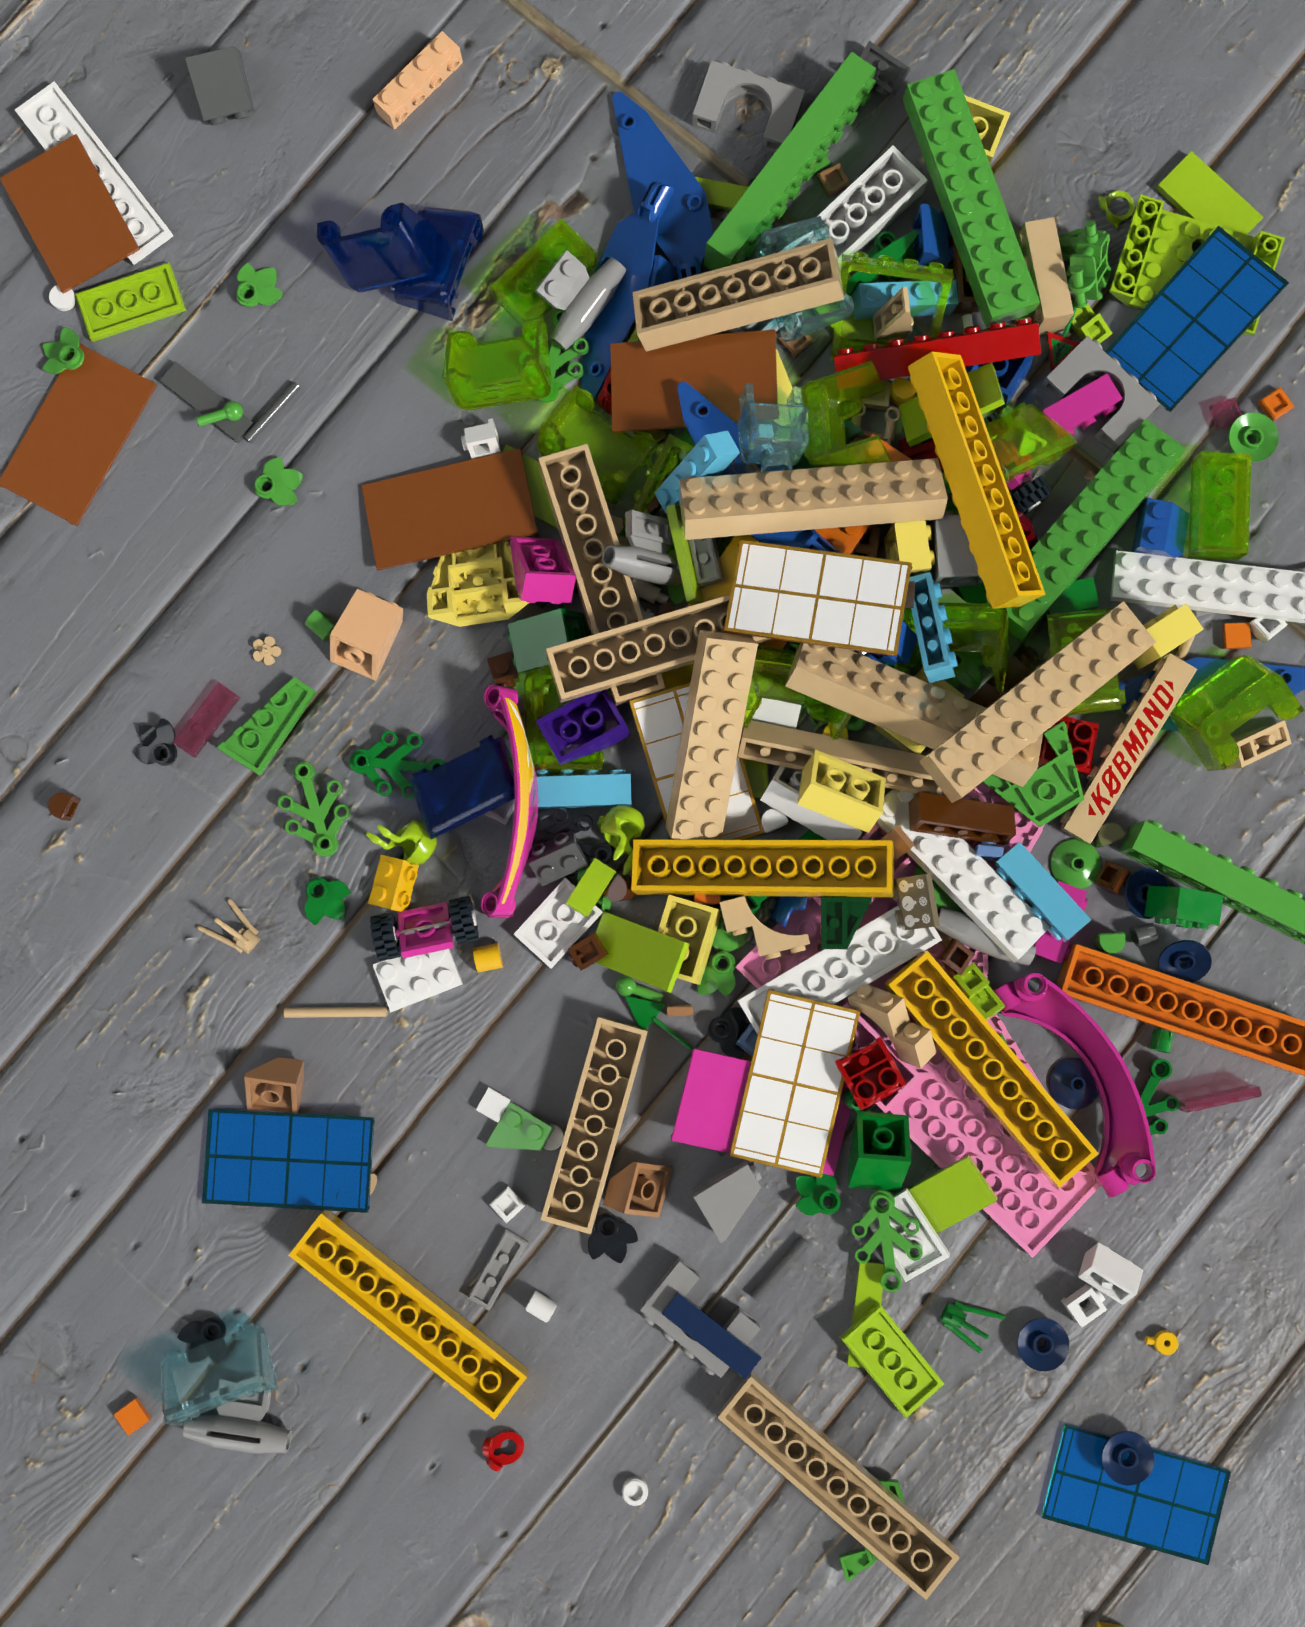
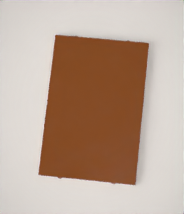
M77 134L0 178L63 294L140 250Z

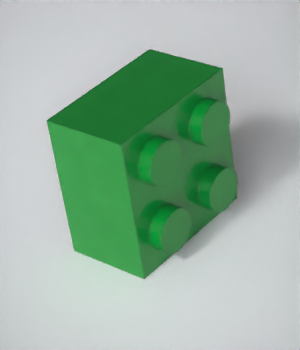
M1148 886L1145 917L1155 918L1154 923L1173 924L1181 928L1208 930L1209 925L1220 926L1223 895L1183 887Z

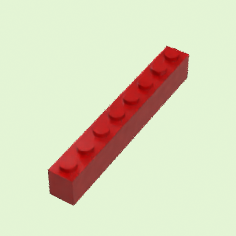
M1031 317L1015 319V324L1005 325V321L990 323V328L980 329V326H970L964 328V332L954 334V330L939 332L937 337L929 338V334L913 336V341L904 342L903 338L889 340L888 345L878 346V343L875 342L864 344L863 349L853 350V347L839 348L838 353L832 354L836 385L839 388L911 376L908 366L930 352L961 355L965 367L1040 355L1039 323L1034 320L1031 321Z

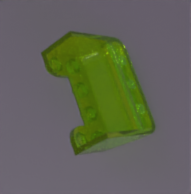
M1241 655L1233 658L1181 696L1170 713V717L1205 769L1211 771L1225 770L1238 759L1239 747L1230 733L1268 705L1281 720L1294 719L1305 710L1279 674L1253 657Z

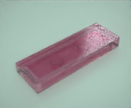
M218 682L174 740V744L196 758L241 697Z
M1246 1085L1179 1100L1178 1109L1189 1113L1262 1096L1260 1086Z

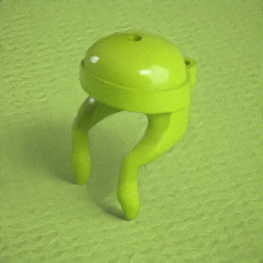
M617 805L611 808L605 816L599 817L597 826L600 827L601 833H604L607 843L616 849L613 860H617L623 853L629 855L623 870V876H625L632 869L633 848L630 846V840L641 836L645 824L643 815L638 810L627 805Z
M426 818L422 822L412 820L411 823L404 825L398 830L395 835L385 827L377 825L380 833L384 837L391 839L388 844L378 836L366 832V836L371 842L386 850L396 846L402 847L405 851L403 858L411 865L425 863L431 857L437 845V838L430 828L432 822Z

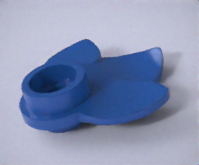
M779 896L774 910H771L770 921H776L781 926L786 927L792 910L805 909L807 898Z

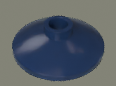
M1142 868L1135 871L1127 880L1124 891L1127 907L1135 916L1142 919H1152L1151 917H1145L1148 886L1169 887L1165 877L1159 871L1152 868Z
M1181 940L1168 945L1161 952L1158 960L1161 973L1190 983L1203 978L1210 970L1212 964L1209 950L1203 944L1193 940Z
M1067 1058L1060 1061L1050 1074L1049 1088L1051 1094L1064 1107L1070 1109L1085 1108L1092 1104L1099 1094L1095 1082L1081 1058ZM1079 1079L1081 1081L1080 1088L1075 1089L1073 1086V1082Z
M1036 1318L1026 1323L1020 1330L1017 1338V1350L1023 1362L1030 1368L1037 1371H1051L1059 1367L1067 1358L1069 1338L1064 1328L1056 1321L1048 1318ZM1044 1338L1045 1344L1041 1347L1037 1346V1340Z
M1121 1431L1112 1435L1104 1444L1101 1453L1102 1466L1113 1481L1126 1486L1136 1485L1143 1482L1152 1472L1154 1452L1149 1442L1140 1434L1132 1431ZM1128 1451L1129 1457L1121 1459V1454Z

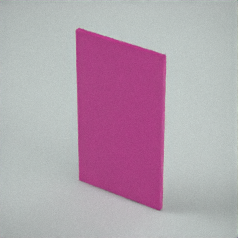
M693 1048L673 1133L671 1134V1141L730 1153L751 1061ZM845 1082L823 1169V1174L834 1176L850 1113V1108L842 1100L843 1092L848 1088Z

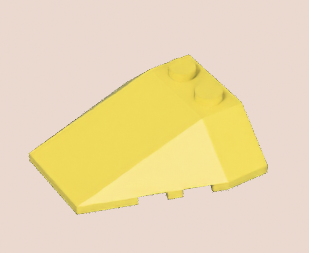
M508 541L440 556L438 565L435 566L432 585L427 591L428 617L458 627L509 620L528 604L526 601H521L516 589L511 547Z

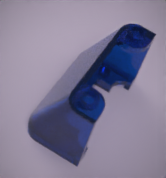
M403 202L387 207L381 215V226L376 229L341 236V230L337 223L333 221L317 223L318 241L348 286L357 292H366L425 279L435 270L436 228Z
M426 206L423 211H418L416 217L417 227L399 278H395L393 281L391 293L394 294L397 304L453 321L456 308L451 306H453L455 298H458V286L472 248L476 247V241H481L484 233L481 215L472 211Z
M490 735L478 741L479 747L429 772L424 768L412 774L414 779L410 781L430 840L515 799L513 759L502 736L494 739L493 735Z

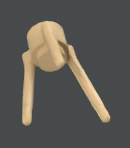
M228 899V904L248 930L242 928L237 932L219 918H215L214 922L234 936V941L203 926H198L197 929L235 948L240 953L244 951L246 954H249L260 941V938L257 936L259 931L251 925L233 900Z

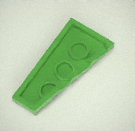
M293 677L270 698V701L264 707L258 709L252 715V718L236 729L233 735L225 742H222L217 748L261 776L317 692Z

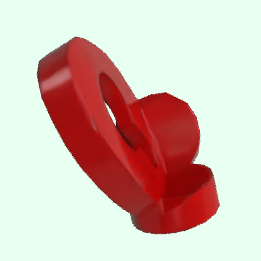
M508 1430L496 1434L493 1438L487 1437L482 1446L483 1455L487 1457V1465L492 1470L498 1472L503 1465L517 1461L524 1451V1439L515 1431ZM510 1439L516 1443V1451L512 1454L503 1452L497 1455L494 1453V1450L500 1448L505 1440Z

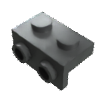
M871 41L868 42L860 55L863 60L876 68L873 78L876 80L874 89L884 96H887L888 93L895 96L911 68Z
M573 830L567 833L562 832L545 843L534 845L530 849L528 863L542 886L588 866V861L576 842V835Z

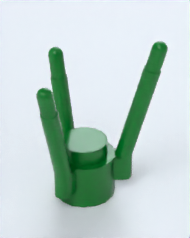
M955 1301L954 1304L948 1302L940 1317V1321L944 1323L943 1327L951 1330L971 1348L981 1353L982 1349L958 1328L963 1326L985 1339H988L989 1335L966 1322L967 1314L963 1313V1311L1002 1320L1005 1319V1315L964 1305L958 1301Z

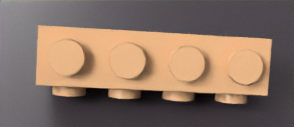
M441 31L372 99L377 114L395 130L463 63L460 47Z

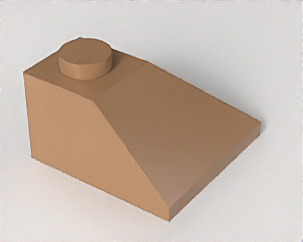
M277 1057L245 1073L244 1080L248 1111L299 1113L304 1084V1060Z
M633 1161L609 1180L603 1205L623 1214L659 1218L673 1167Z

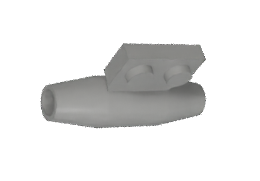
M564 250L534 291L553 308L564 310L550 337L551 341L559 348L566 351L590 328L612 299L626 273L625 267L620 262L610 258L589 277L586 267L568 250Z
M635 510L625 512L626 537L631 546H607L602 555L603 564L631 578L660 585H682L677 559L666 554L669 546L672 545L668 519Z
M942 907L938 909L940 926H935V928L952 939L958 940L963 945L994 958L1013 962L966 913ZM1032 945L1015 963L1029 966L1034 959L1036 947Z
M221 1376L219 1377L215 1401L219 1415H189L184 1424L183 1437L213 1448L253 1454L287 1453L291 1443L292 1432L261 1421L269 1410L273 1383Z

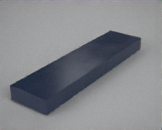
M678 1291L662 1311V1315L744 1379L749 1376L761 1360V1355Z

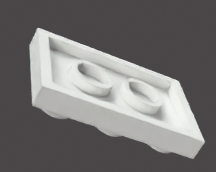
M566 878L514 933L523 944L551 969L603 913L595 905L586 918L567 906L566 902L574 891L575 886Z
M450 949L403 958L401 954V957L373 964L390 1013L463 985Z
M905 1188L894 1195L895 1207L906 1216L918 1219L920 1223L919 1231L914 1235H909L904 1231L900 1223L889 1216L890 1225L911 1243H919L923 1248L922 1257L914 1261L909 1259L907 1253L893 1242L896 1268L901 1273L905 1282L949 1258L950 1253L909 1190ZM885 1200L879 1205L885 1206L887 1204V1201ZM878 1217L869 1225L873 1233L880 1227ZM913 1222L907 1223L909 1229L913 1230L916 1228ZM917 1248L910 1249L913 1255L920 1253Z

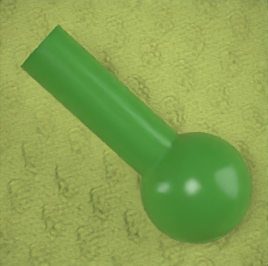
M229 401L221 410L195 417L196 422L201 427L223 419L237 421L243 416V407L236 401Z
M622 976L616 982V990L622 996L635 994L659 1003L662 1001V993L637 985L632 977Z

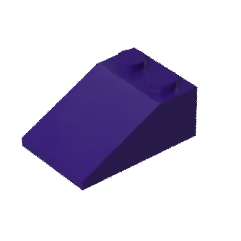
M606 689L579 697L536 721L560 765L609 748L630 736L626 723Z

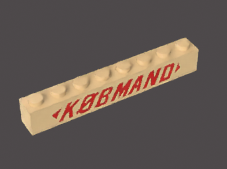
M1171 653L1164 658L1160 657L1152 668L1155 671L1151 679L1147 678L1139 689V692L1142 693L1138 701L1133 700L1126 711L1128 714L1127 719L1124 723L1120 722L1115 728L1113 735L1116 737L1111 745L1108 743L1105 745L1099 755L1102 760L1098 766L1094 765L1091 768L1090 775L1086 776L1089 781L1082 788L1084 800L1073 806L1071 810L1065 811L1060 819L1062 825L1059 829L1085 844H1091L1197 671L1195 667Z

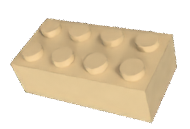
M1055 218L1024 222L1020 232L1017 234V240L1040 300L1034 313L1026 317H1031V321L1034 320L1039 323L1040 336L1047 335V331L1059 333L1063 331L1074 315Z

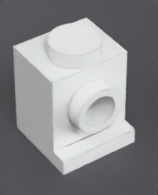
M493 418L488 419L487 424L464 428L465 435L461 436L464 451L469 450L472 459L501 453L499 436Z
M1087 1284L1066 1299L1063 1298L1061 1300V1303L1075 1323L1081 1328L1107 1310L1102 1303L1105 1298L1101 1292L1095 1287L1092 1289ZM1087 1298V1304L1080 1306V1303Z

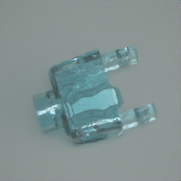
M745 384L740 396L741 416L737 423L743 461L761 464V472L792 470V465H796L799 462L809 441L808 408L802 406L801 387L793 386L787 398V405L761 404L754 401L753 384Z

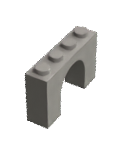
M711 60L693 112L692 126L716 133L722 112L730 100L742 95L754 96L765 103L770 113L763 136L762 149L775 153L795 127L803 104L805 90L800 89L795 84L787 85L778 82L770 76H759L748 69H738L726 62Z
M1087 336L1045 378L1041 386L1055 400L1060 401L1080 381L1088 378H1100L1108 374L1123 399L1118 404V410L1115 415L1100 429L1095 437L1113 453L1138 428L1145 418L1147 419L1160 403L1151 391L1145 390L1139 384L1138 379L1134 375L1127 373L1121 367L1116 358L1109 356L1103 351L1098 341Z
M678 1257L641 1303V1317L653 1326L655 1323L663 1329L661 1331L662 1335L670 1342L676 1340L683 1346L681 1350L689 1358L694 1359L696 1357L703 1363L701 1367L711 1376L717 1374L722 1378L730 1367L662 1315V1311L677 1291L686 1296L700 1279L699 1273L682 1258ZM740 1307L736 1309L723 1326L746 1345L750 1343L761 1329L759 1323Z

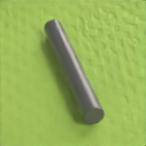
M293 381L244 435V438L252 443L301 389L299 385Z
M801 1236L752 1291L750 1295L757 1302L805 1249L809 1242Z

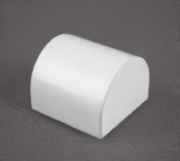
M1255 618L1250 622V630L1257 639L1266 643L1288 624L1283 620Z
M773 808L767 810L762 815L761 828L767 834L787 825L789 821L785 814Z
M535 1290L525 1309L542 1321L548 1322L558 1304Z

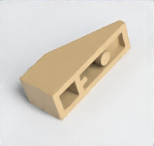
M902 287L872 316L875 340L905 339L912 332L914 320L910 313L908 287Z
M1281 720L1226 739L1211 747L1218 770L1243 768L1292 743L1286 722Z

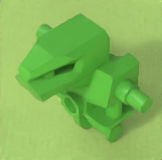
M1091 220L1085 223V229H1075L1058 235L1063 261H1070L1067 270L1069 291L1074 294V305L1076 308L1085 307L1087 305L1086 299H1102V289L1107 286L1113 274V267L1109 266L1107 260L1110 235L1106 234V231L1096 230V223Z

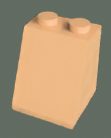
M357 589L330 634V662L376 681L403 622V608L394 602L380 599L370 592Z

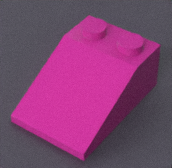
M510 536L515 584L521 601L536 603L538 601L553 604L571 603L576 574L560 539Z

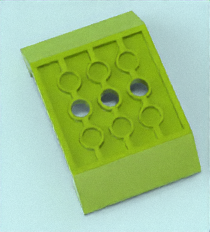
M1140 194L1109 292L1126 306L1143 311L1194 255L1192 243L1199 242L1203 245L1218 227L1273 272L1275 271L1285 238L1264 231H1260L1253 237L1163 210L1165 201ZM1260 316L1242 335L1255 334Z

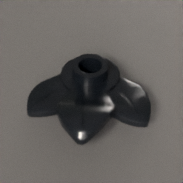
M162 718L158 722L157 727L151 725L139 726V735L143 746L136 750L135 756L142 763L148 765L156 762L162 766L173 764L177 758V749L174 745L175 731L171 723ZM165 749H166L167 752H168V756H167V757L164 755V750H165Z
M739 1007L728 1009L723 1017L714 1018L708 1026L710 1038L720 1044L723 1053L735 1058L744 1057V1050L736 1042L749 1025L744 1022L746 1014ZM719 1026L725 1029V1033L722 1035L716 1032V1028Z
M612 1213L600 1215L595 1222V1231L588 1238L590 1257L594 1260L605 1252L615 1262L622 1263L627 1253V1244L638 1241L637 1232L632 1225L620 1222L618 1217ZM604 1222H611L613 1225L612 1229L605 1230L603 1228Z
M210 1317L204 1322L192 1321L184 1326L177 1336L179 1340L190 1343L189 1362L191 1364L202 1362L210 1357L214 1363L219 1365L227 1354V1344L224 1339L227 1329L224 1321L220 1318ZM210 1326L217 1327L218 1333L212 1334Z

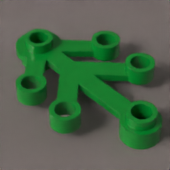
M386 731L383 733L382 739L369 750L359 749L353 752L349 761L351 769L358 774H366L376 786L377 793L383 797L391 795L393 788L389 782L383 781L375 768L385 769L402 789V795L407 799L415 798L418 790L415 785L408 782L400 771L429 773L432 778L437 780L445 778L449 772L447 763L442 759H433L430 763L402 760L411 751L419 749L423 745V739L417 733L410 734L407 737V742L386 759L376 758L388 746L393 747L398 742V737L393 731ZM393 735L394 741L387 743L385 740L386 736ZM413 737L419 738V743L416 746L411 745ZM360 757L366 758V764L363 766L358 765ZM436 764L442 766V770L439 773H434L433 767ZM386 784L389 790L383 794L380 791V787ZM407 787H413L414 793L411 796H407L405 793Z
M1161 1058L1154 1059L1149 1064L1150 1076L1140 1094L1146 1117L1167 1110L1176 1111L1180 1104L1175 1096L1167 1095L1163 1097L1162 1101L1148 1105L1160 1080L1167 1079L1172 1073V1066L1169 1061ZM1157 1064L1162 1065V1071L1160 1073H1157L1155 1071V1066ZM1169 1099L1174 1100V1106L1171 1108L1167 1106ZM1160 1118L1153 1119L1149 1125L1150 1134L1166 1133L1168 1123ZM1158 1122L1163 1124V1128L1160 1131H1157L1155 1127Z

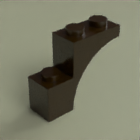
M1022 644L971 696L969 701L986 708L1035 670L1041 662L1038 659V653L1032 647H1026Z

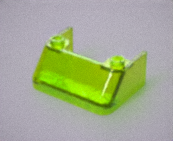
M872 361L810 381L801 389L803 450L806 459L811 465L833 467L892 462L878 435L847 445L845 441L844 420L852 418L860 412L863 398L886 391Z
M939 603L940 606H945L948 620L943 621L945 629H950L953 643L948 644L950 652H983V663L985 667L993 670L997 691L1003 692L1009 660V618L1007 609H992L991 604ZM907 608L903 622L916 633L911 608ZM918 640L909 662L896 663L894 665L896 670L909 675L911 667H923Z
M758 646L742 728L748 727L756 710L762 703V698L805 704L807 712L813 719L828 722L832 740H838L852 715L785 687L796 651Z

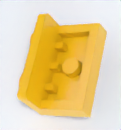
M380 855L368 904L399 912L408 910L419 865H411L406 860Z

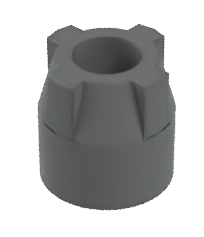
M1154 923L1140 924L1130 928L1131 939L1137 947L1158 939Z

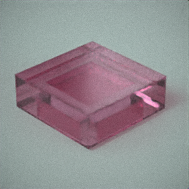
M1235 397L1212 404L1209 407L1217 430L1231 426L1238 417L1242 416Z

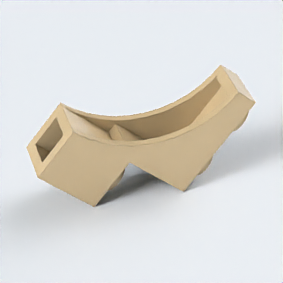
M745 896L719 902L727 932L732 931L733 936L748 933L747 927L752 926L759 955H765L766 960L781 957L780 951L790 949L791 954L805 951V945L810 944L808 934L787 935L773 931L763 925L750 910Z
M869 984L860 986L856 992L848 997L851 1007L867 1015L885 1032L893 1043L900 1061L921 1069L936 1054L931 1029L910 1022L903 997Z

